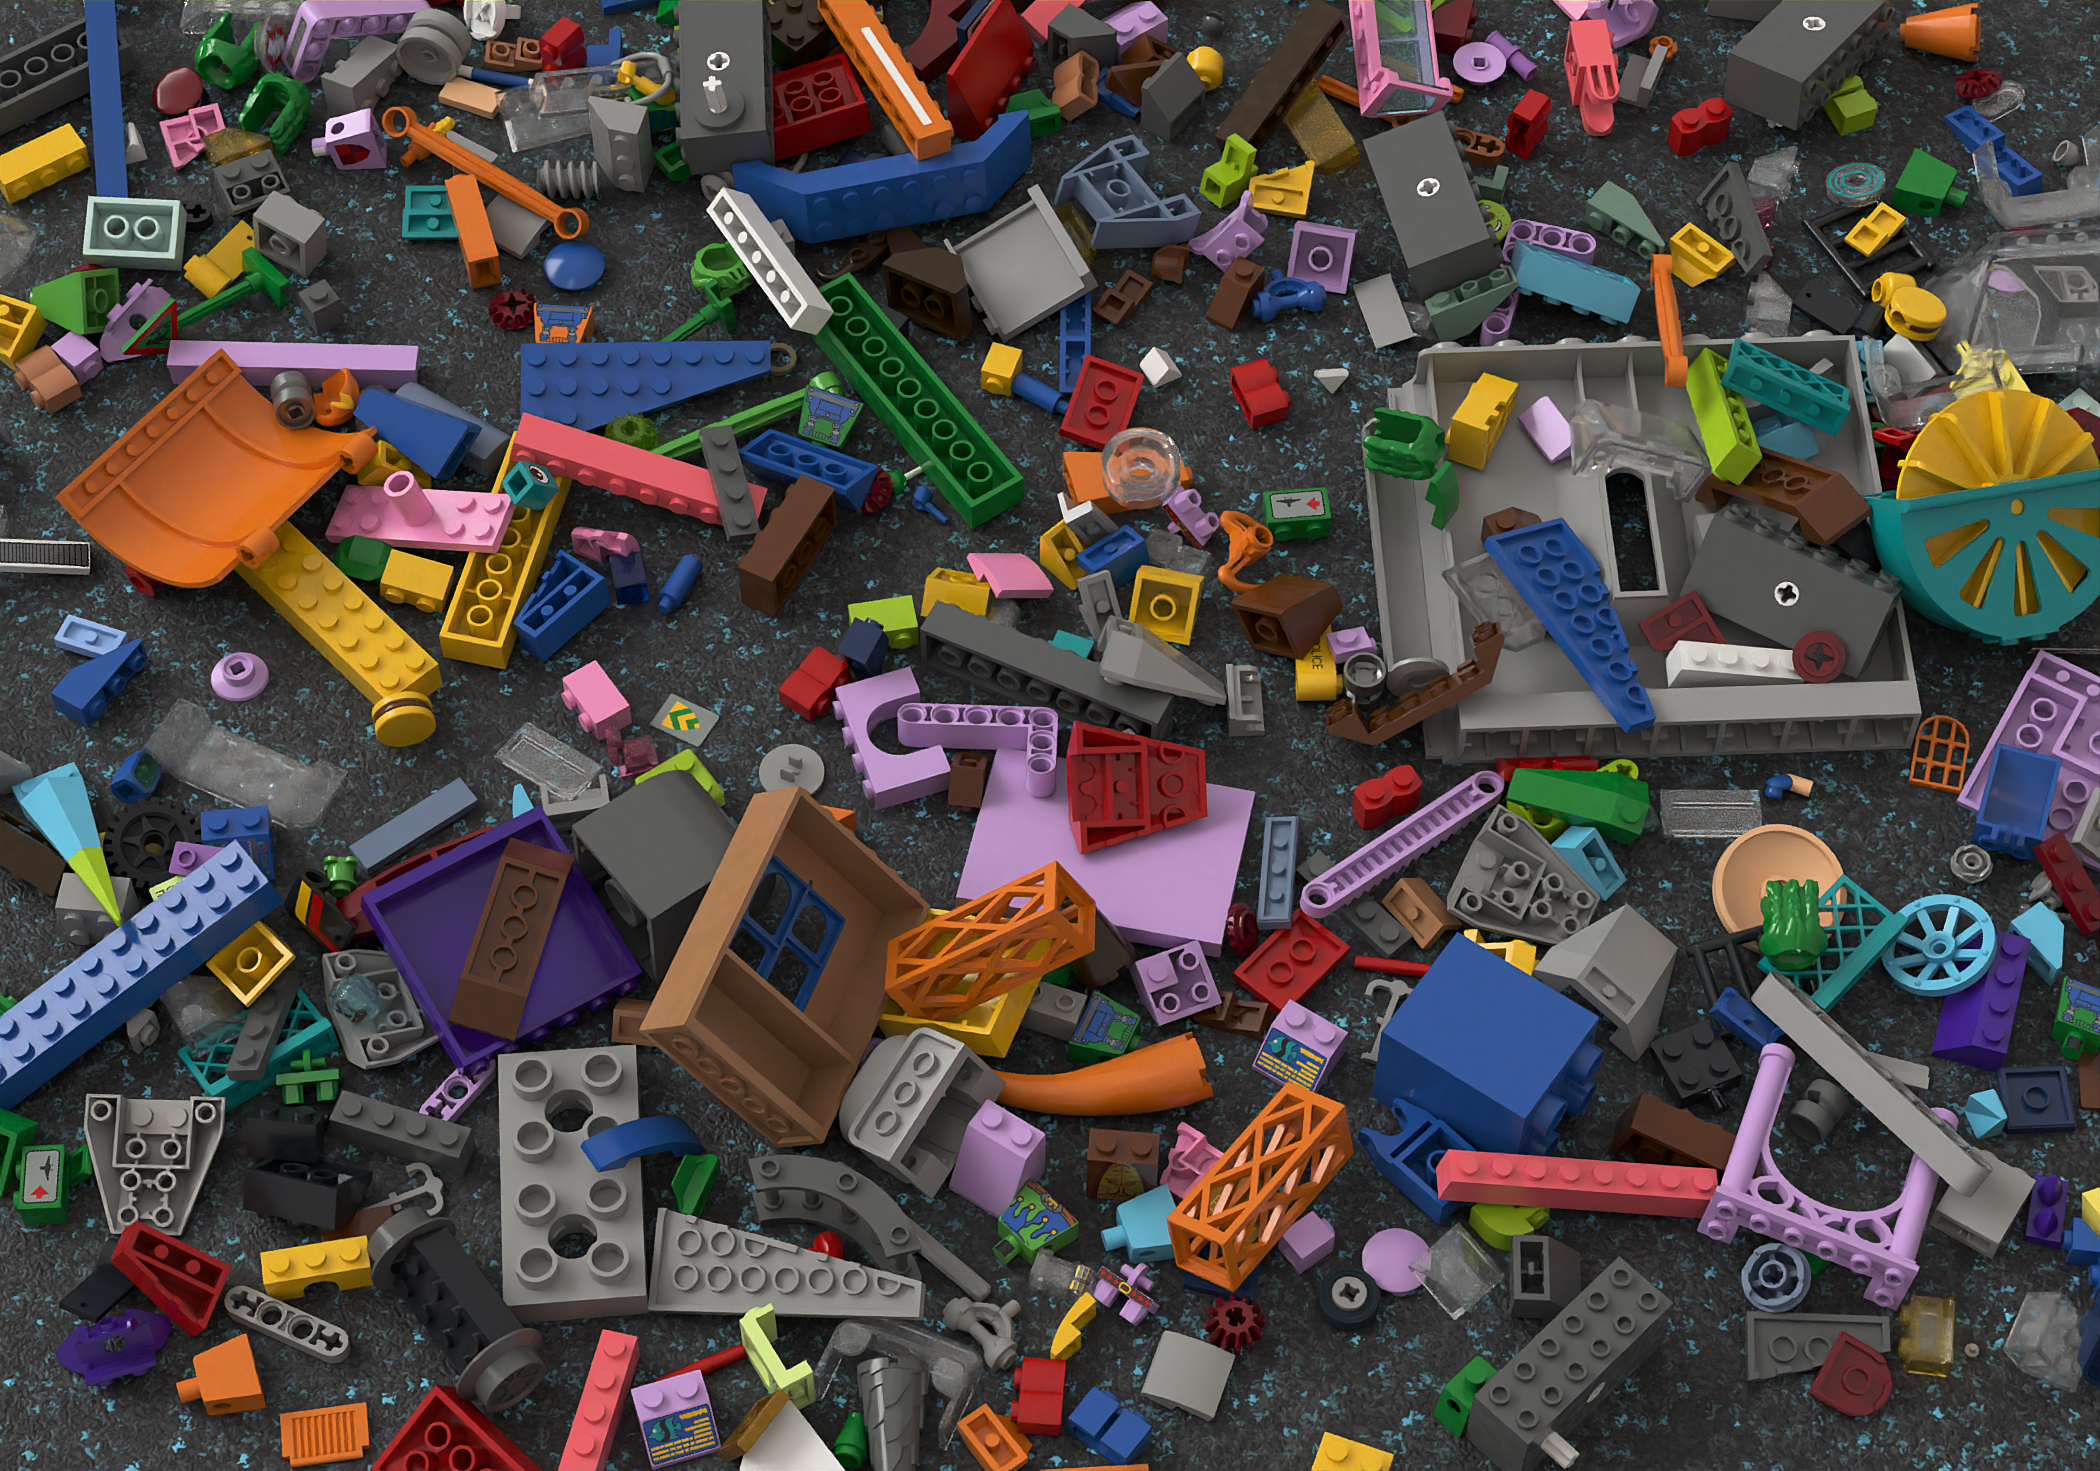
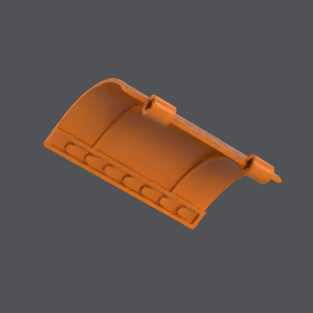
M220 348L56 495L55 498L93 539L133 569L155 580L178 587H208L220 582L240 562L251 569L259 568L280 547L279 539L274 533L277 528L340 468L347 473L356 474L378 453V447L371 438L378 430L373 426L357 433H335L310 425L300 429H288L281 426L276 419L273 404L245 380L240 374L242 370Z

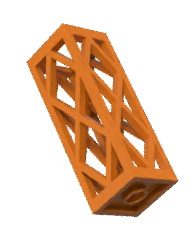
M1057 860L888 941L884 991L911 1017L944 1022L1095 950L1096 901ZM1044 880V884H1036ZM1066 896L1074 903V905L1058 911ZM1014 897L1032 898L1013 918L1001 919ZM1043 905V909L1035 912L1039 907ZM982 910L974 919L961 920ZM1078 916V923L1069 922V920ZM941 932L959 933L939 953H929ZM974 934H979L976 941L962 947ZM1053 938L1040 960L1021 959L1040 939ZM1018 945L1006 958H1001L1005 950ZM1006 973H1017L1005 980L996 983ZM967 974H979L966 995L948 994ZM944 979H946V980L939 986V982L942 981V980H944ZM937 1007H945L937 1011Z
M1287 1082L1166 1218L1177 1267L1234 1292L1354 1154L1345 1105ZM1277 1126L1266 1153L1262 1156L1265 1130ZM1321 1152H1324L1323 1158L1321 1160ZM1253 1153V1160L1249 1161ZM1312 1156L1310 1182L1298 1186L1308 1161ZM1238 1157V1159H1237V1161H1236V1163H1235V1165H1234V1168L1225 1171V1170L1233 1163V1161ZM1249 1176V1178L1235 1192L1240 1180ZM1260 1180H1263V1188L1259 1192ZM1287 1180L1283 1191L1274 1195V1193ZM1225 1185L1212 1216H1209L1212 1189ZM1249 1195V1200L1246 1201V1202H1243V1201L1246 1199V1197ZM1297 1200L1285 1214L1289 1203ZM1273 1209H1274V1211H1273V1213H1272V1215H1271V1217H1270V1220H1269L1270 1210H1273ZM1260 1215L1258 1242L1245 1247ZM1196 1237L1190 1244L1189 1239ZM1211 1241L1209 1261L1196 1256ZM1221 1246L1223 1257L1218 1258L1219 1247ZM1243 1260H1245V1261L1241 1264V1266L1238 1267V1263L1241 1262V1261H1243Z

